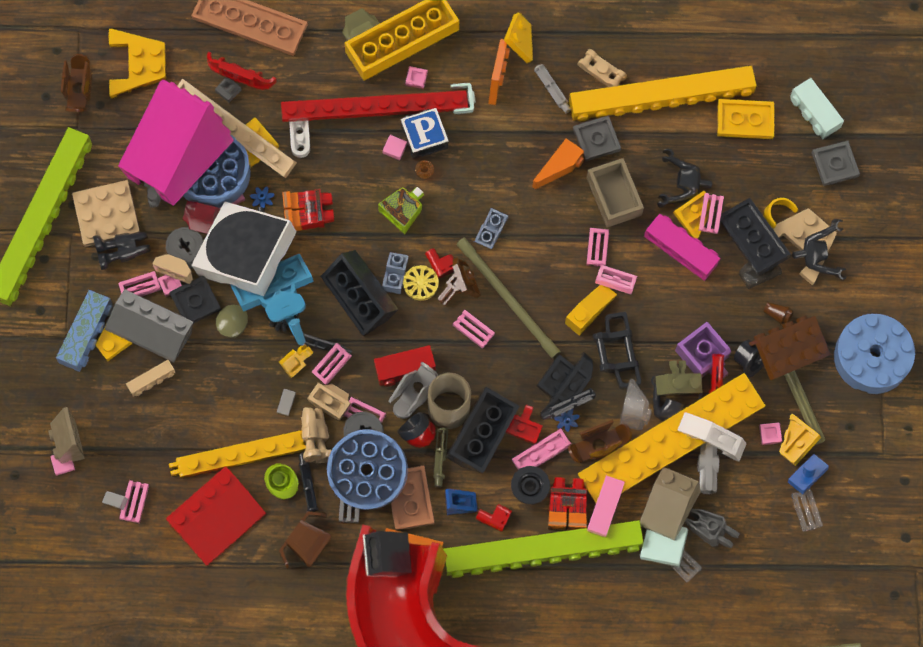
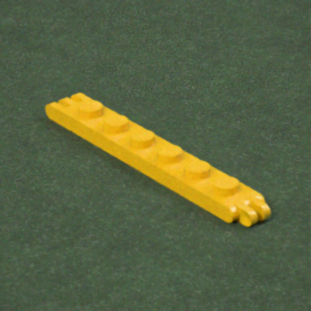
M301 430L178 457L176 462L169 464L170 469L177 467L178 469L172 470L170 473L171 476L179 475L180 478L221 470L225 466L230 468L298 453L306 450V442L302 440Z

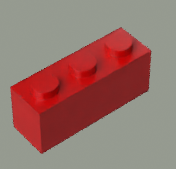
M430 345L374 359L379 385L389 387L396 384L395 382L401 381L405 374L415 370L418 371L421 362H424L436 372V365Z

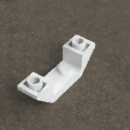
M686 412L678 427V431L685 435L701 439L722 450V454L740 461L746 446V442L742 437L711 421Z

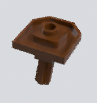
M459 257L453 259L452 267L455 273L446 282L447 288L438 297L439 302L443 305H447L456 293H465L475 298L481 296L474 271L464 259Z

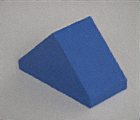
M455 489L445 490L447 515L477 512L476 492Z

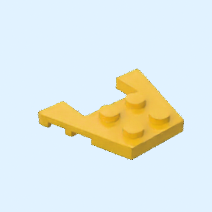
M109 29L110 47H129V78L109 80L110 98H115L117 95L127 91L128 93L132 92L133 89L141 86L152 85L160 82L162 79L166 80L164 42Z

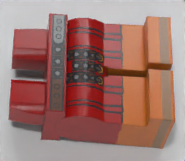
M320 189L298 193L282 192L285 219L291 221L296 231L318 227L324 228L325 223L335 221L333 210L323 211V206L333 205L331 193H321Z
M555 477L553 487L550 490L547 529L565 530L567 510L568 530L587 527V489H584L583 479L575 478L573 479L572 488H565V478Z

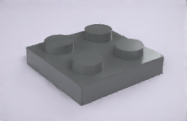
M609 115L573 126L579 146L584 150L583 157L585 162L621 151V146Z
M848 141L812 150L823 186L859 177L860 173Z

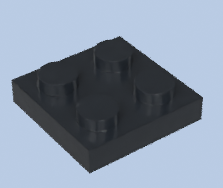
M205 276L170 291V295L180 315L193 321V323L221 311Z

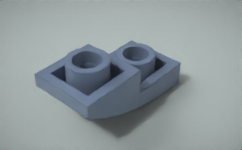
M491 208L478 232L475 242L492 249L509 216Z
M390 252L382 284L385 291L401 294L408 255Z

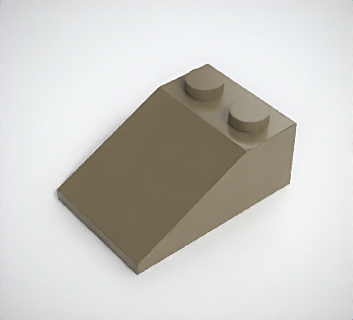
M65 407L50 423L52 430H48L51 442L54 441L56 448H53L55 460L59 459L60 463L85 459L76 421L68 407Z
M663 467L654 483L640 520V526L675 541L701 492L699 481Z

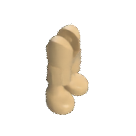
M306 407L303 409L301 417L302 440L306 442L303 459L309 463L314 461L316 463H326L332 450H327L325 446V441L329 439L323 411L319 408L313 410V408Z

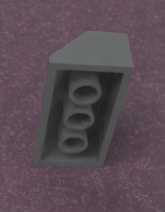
M124 289L114 305L105 330L175 362L192 334L193 321Z

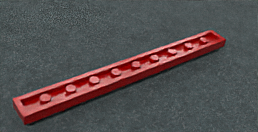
M466 90L281 102L282 122L418 114L424 110L434 108L438 112H450L454 109L468 108Z

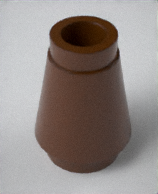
M767 302L763 312L780 324L790 322L794 311L790 310V307Z

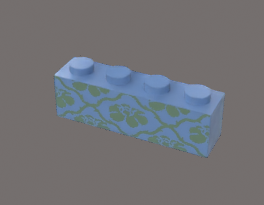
M91 290L88 291L56 356L59 364L79 372L82 367L86 366L89 359L88 354L96 346V337L98 333H102L105 327L104 321L107 316L111 315L113 310L110 298Z

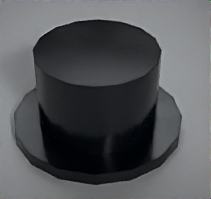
M749 339L738 347L734 355V361L744 368L743 373L748 378L753 377L764 366L756 344L750 346L749 342L751 340Z
M526 466L520 468L514 474L511 480V490L518 501L534 505L547 497L550 490V481L548 475L542 469L536 466Z

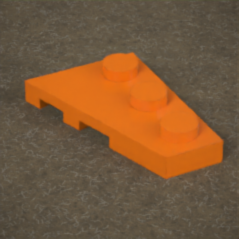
M500 39L491 79L488 102L491 105H496L499 86L503 85L504 80L502 72L505 73L507 62L504 60L509 58L510 48H507V43L504 39Z

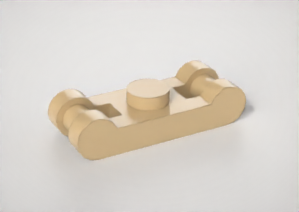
M589 49L585 53V58H581L578 62L580 68L608 87L620 86L619 83L627 77L624 71L612 66L599 57L592 49ZM593 61L595 65L591 66L589 63Z

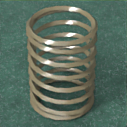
M444 373L432 380L428 389V413L435 425L441 428L453 429L461 426L466 421L470 412L471 389L464 377L456 373ZM454 392L462 397L464 404L458 409L451 411L438 407L434 400L442 393Z

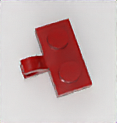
M526 405L522 416L515 415L505 433L536 444L543 425L529 420L533 407Z

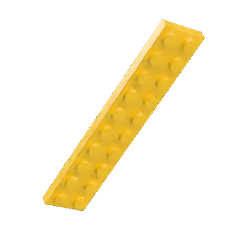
M743 373L578 473V476L584 480V485L595 503H597L606 476L624 481L621 492L623 493L663 469V467L668 466L706 443L701 439L691 438L678 431L685 412L729 429L764 408L765 404L746 374Z

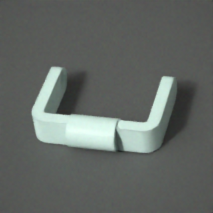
M452 84L450 86L451 89L468 88L467 97L468 104H470V108L454 109L453 113L473 112L476 101L471 84Z

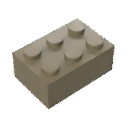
M623 158L588 170L587 181L606 227L642 216L644 207Z

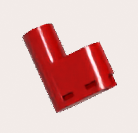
M435 248L425 253L438 278L454 272L452 267L454 257L452 254L440 259Z
M498 504L493 515L480 509L476 520L503 532L512 511Z

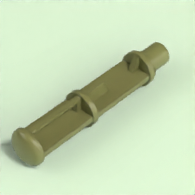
M446 428L437 429L433 474L435 487H442L443 479H445V475L442 473V462L446 460L448 429ZM438 432L440 433L439 448H437ZM446 433V445H445V449H443V447H444V434Z

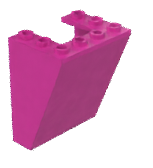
M162 79L118 166L128 179L138 185L141 181L145 182L155 189L161 199L174 206L234 140L230 135L231 131L222 124L223 119L213 111L215 108L210 102H204L197 95H191L186 89H180L175 83H169Z

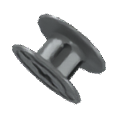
M181 227L174 230L168 236L166 251L169 255L185 260L189 269L193 268L191 265L203 244V239L197 231L190 230L189 227ZM182 244H184L186 248H189L190 252L187 253V251L184 248H182Z
M366 411L351 415L344 426V437L352 432L362 430V427H365L366 430L372 428V430L384 433L381 421L374 414Z

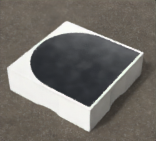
M224 202L191 266L200 277L205 276L206 279L219 283L232 284L242 290L264 296L276 274L280 260L286 254L297 231L290 220Z

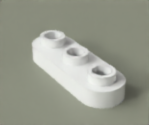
M308 120L290 122L291 150L293 155L298 158L306 157L310 152ZM298 130H302V131H303V133H301V134H298V133H296V132H297ZM303 147L304 150L298 151V148Z

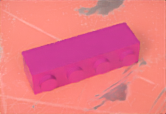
M660 213L645 231V238L704 281L720 261L718 254L714 250L707 249L699 239L692 238L684 228L677 227L669 217L662 216Z

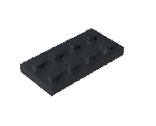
M750 198L721 214L720 223L758 276L791 258L788 249Z

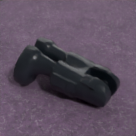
M147 233L117 234L114 237L115 240L108 241L103 240L100 235L93 236L97 253L118 248L116 252L98 254L101 270H106L109 264L115 260L120 259L121 262H125L150 252V245L136 247L135 244L137 241L147 239Z

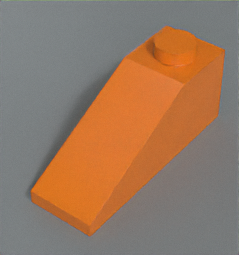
M565 139L533 180L532 187L537 189L571 173L575 167L579 168L584 162V150L568 139Z

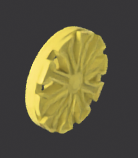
M414 266L404 276L403 288L406 294L414 300L423 301L430 299L438 290V276L433 269L427 266ZM422 291H424L425 296L423 297L421 296Z

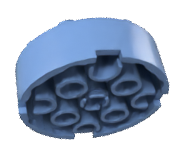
M231 135L234 141L183 195L188 201L220 208L224 202L233 203L245 192L250 181L249 159L244 146L234 136Z
M867 314L851 321L839 336L834 350L835 366L842 379L852 388L869 394L885 393L896 388L910 372L915 359L914 343L907 329L897 320L882 314ZM870 352H875L878 354V357L873 356Z
M358 430L348 434L334 446L328 458L327 476L331 488L339 499L352 507L372 510L390 504L400 495L407 481L408 464L403 450L391 437L375 430ZM366 464H370L373 469L369 475H364L362 472V468Z

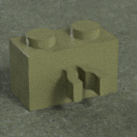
M686 360L679 361V368L677 367V361H669L672 374L656 376L657 395H691L702 393L701 373L685 374Z

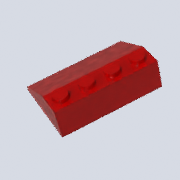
M225 466L172 512L166 520L201 561L208 566L264 517L266 512Z

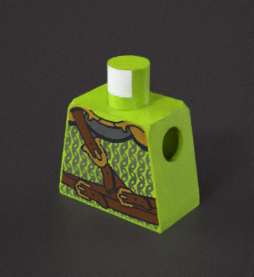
M418 187L411 193L404 188H400L378 204L379 212L405 234L422 211V204L419 200L424 196V193Z

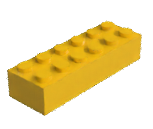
M424 0L346 41L345 52L363 81L455 33L459 30V19L446 0Z

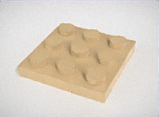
M128 180L72 193L84 247L95 245L93 239L95 235H100L103 240L108 241L115 240L114 237L117 234L140 232Z

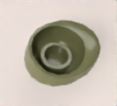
M239 305L224 307L216 318L217 330L227 338L240 336L248 323L247 312H243Z

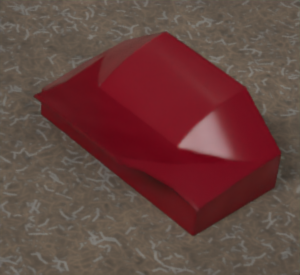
M187 201L182 220L186 221L190 230L208 234L220 209L199 202Z

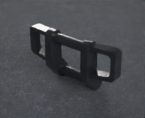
M627 313L608 314L605 317L606 333L593 334L601 363L599 366L600 372L614 373L620 389L638 387L641 385L638 369L639 363L635 358L631 340L633 335L629 327ZM622 318L625 330L610 333L609 320ZM624 339L628 362L608 363L604 342ZM634 369L637 381L623 383L619 372Z

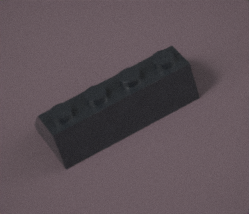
M356 250L341 253L320 276L363 336L387 322L399 310Z
M485 387L445 458L461 467L483 474L520 406Z

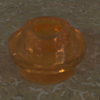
M423 160L417 163L415 172L418 177L427 179L433 175L434 166L431 162ZM423 168H427V169H428L427 172H422L421 170H422Z

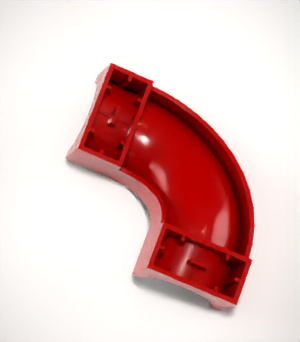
M362 525L349 569L346 591L347 612L357 646L479 647L463 643L451 637L441 627L436 617L433 595L437 592L447 554L442 546L435 542H432L431 545L409 543L412 573L397 577L367 576L363 535L376 532V530L370 526Z

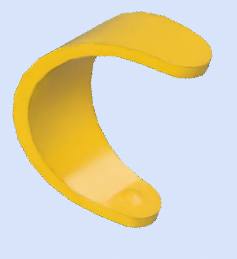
M777 198L765 208L764 218L772 228L777 226L771 216L772 205H784L796 213L798 208L791 200Z

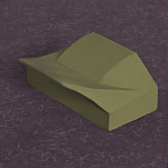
M361 8L345 17V28L342 34L346 41L380 23L374 15H370Z

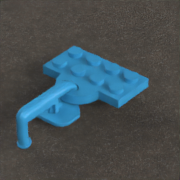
M300 253L279 262L276 274L264 296L242 290L230 284L243 312L261 304L271 321L279 322L285 319L297 343L301 346L305 345V337L300 326V319H295L294 315L301 313L306 305L302 296L297 294L296 289L312 283L314 280Z

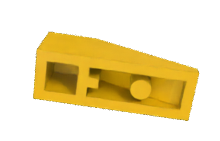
M599 285L568 314L565 324L580 336L617 294L609 287Z

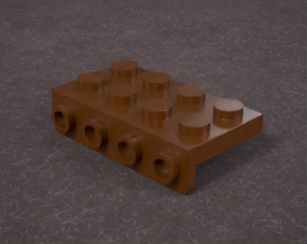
M807 315L796 319L797 323L795 324L793 321L782 325L783 329H779V327L768 330V335L765 336V333L754 336V341L749 342L750 346L756 344L770 380L831 355L815 316L807 318Z

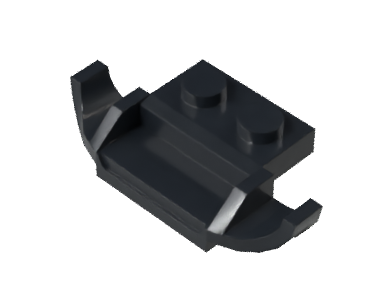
M583 352L579 361L574 365L561 355L555 358L536 385L551 397L548 405L540 413L546 411L548 407L583 391L592 378L593 360L591 357Z

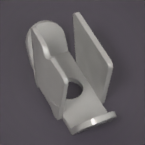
M421 362L418 371L415 370L404 375L388 400L391 403L402 394L401 398L393 406V412L397 417L402 419L410 417L427 400L429 386L432 380L438 376L437 372L424 362ZM415 382H421L424 386L419 393L414 390L413 385Z

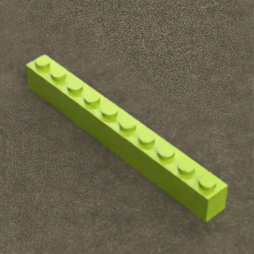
M68 127L0 263L1 303L11 306L12 302L16 301L19 295L18 290L27 279L28 269L33 267L37 251L42 249L43 239L45 235L50 233L51 223L54 218L58 217L59 207L67 199V191L70 185L74 184L78 169L80 170L84 164L83 158L92 148L89 135Z
M640 521L611 524L606 537L587 531L588 528L445 548L444 551L447 554L445 562L447 576L451 575L452 578L462 577L463 573L470 572L471 575L482 574L484 570L499 572L504 567L519 569L525 564L539 566L542 565V562L546 561L554 564L561 562V559L569 558V561L581 559V556L587 555L589 558L599 557L601 553H608V555L619 554L621 550L636 552L644 544Z

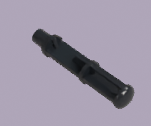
M304 334V344L313 346L316 349L330 351L335 343L322 340L319 337L316 338ZM341 345V347L344 348L349 354H352L351 349H347L344 347V345Z
M589 388L548 407L546 411L540 413L542 420L554 418L595 399V391Z
M303 454L298 455L300 461L298 466L301 472L307 511L317 512L319 508L317 507L310 463L305 462Z

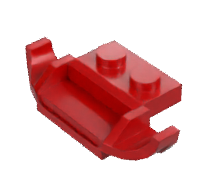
M207 52L208 66L219 75L259 90L270 89L277 82L275 77L269 80L264 79L262 72L246 70L236 63L226 62L223 57H220L218 60L212 59L211 52Z

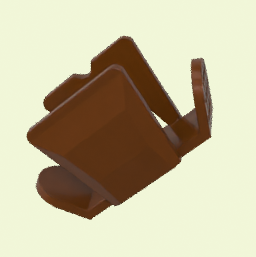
M75 54L71 58V75L67 60L64 61L61 93L68 100L65 111L83 112L86 110V102L90 100L92 74L89 58L84 54ZM82 84V93H75L73 91L74 85Z
M613 420L582 431L580 435L583 441L568 445L569 454L578 463L589 459L594 461L598 458H604L630 442L632 433L627 424H620L608 431L614 423ZM600 439L605 443V447L595 450L593 442Z
M307 511L279 550L286 569L290 568L283 552L286 546L308 567L312 566L332 536L304 521L308 516L326 518L327 514Z

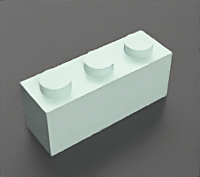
M812 78L792 90L790 95L792 103L799 107L804 119L809 120L814 132L820 135L822 139L841 128L844 120Z

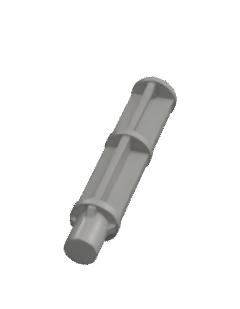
M537 65L534 71L558 107L562 108L565 114L570 112L571 108L568 105V100L544 65Z

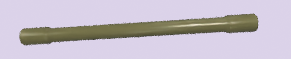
M464 237L458 241L456 245L483 274L540 342L552 359L557 357L561 353L558 347L539 328L476 253V250Z

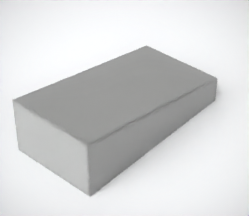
M287 389L283 390L277 413L289 416L296 392Z
M107 491L102 503L124 510L128 498Z

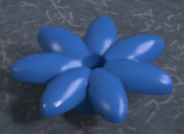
M256 187L257 194L250 195L252 199H256L252 204L253 206H257L259 203L260 207L265 208V203L273 205L270 198L274 197V193H268V187H265L263 191Z
M571 409L567 414L564 412L561 416L554 417L556 421L560 422L557 428L560 429L565 425V430L569 432L570 425L578 427L574 420L578 419L579 415H572L573 409Z

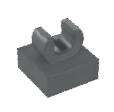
M227 77L215 88V92L228 103L241 91V87Z

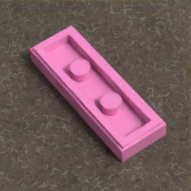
M559 429L514 457L512 461L518 470L526 466L539 467L566 450L571 443L562 429Z
M609 476L605 477L587 531L606 537L625 483L624 481Z

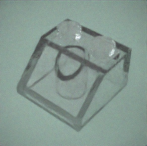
M633 379L629 380L619 425L627 424L631 429L642 431L643 426L648 425L652 409L648 408L649 401Z

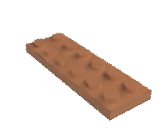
M198 0L191 15L193 20L292 56L295 55L308 26V22L249 0Z

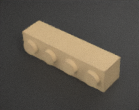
M166 360L126 383L133 397L139 396L144 390H149L153 385L162 383L165 378L172 377L175 370L170 361Z

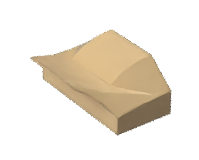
M169 254L155 258L153 262L155 271L185 283H191L192 274L185 260Z
M317 383L307 398L316 408L322 409L324 413L337 420H341L351 405L348 401L349 394L332 383L328 385Z

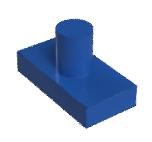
M813 454L788 479V483L801 494H804L828 470L829 465Z

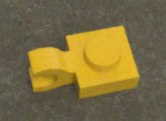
M300 346L297 352L292 350L279 363L288 376L292 378L306 366L304 360L311 356L313 351L309 346Z

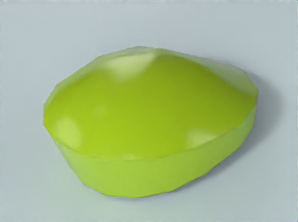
M281 463L274 464L267 469L264 480L271 494L279 499L293 497L299 485L295 472L289 466Z

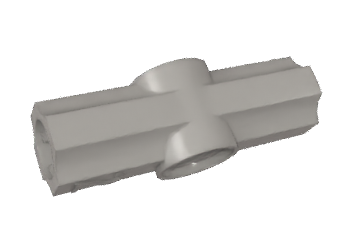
M706 442L699 446L700 454L698 455L697 465L700 493L712 494L717 492L719 455H717V448Z

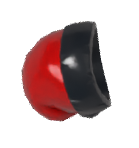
M421 412L412 416L397 430L403 440L411 446L419 448L429 445L436 436L435 425L429 421L426 413Z

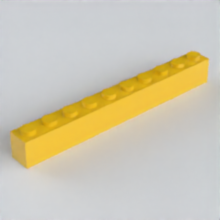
M752 66L574 92L570 93L569 104L573 121H586L589 118L596 117L598 119L608 115L621 116L627 112L640 113L647 109L659 110L667 106L674 108L686 103L693 105L700 101L712 102L719 98L731 99L739 95L746 97L754 93L756 82Z

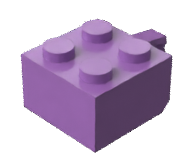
M708 322L678 343L675 349L683 361L686 360V365L693 373H701V378L708 373H712V354H723L724 361L731 354L730 348ZM724 368V370H723V373H724L723 379H724L726 376H728V372L726 371L725 368Z

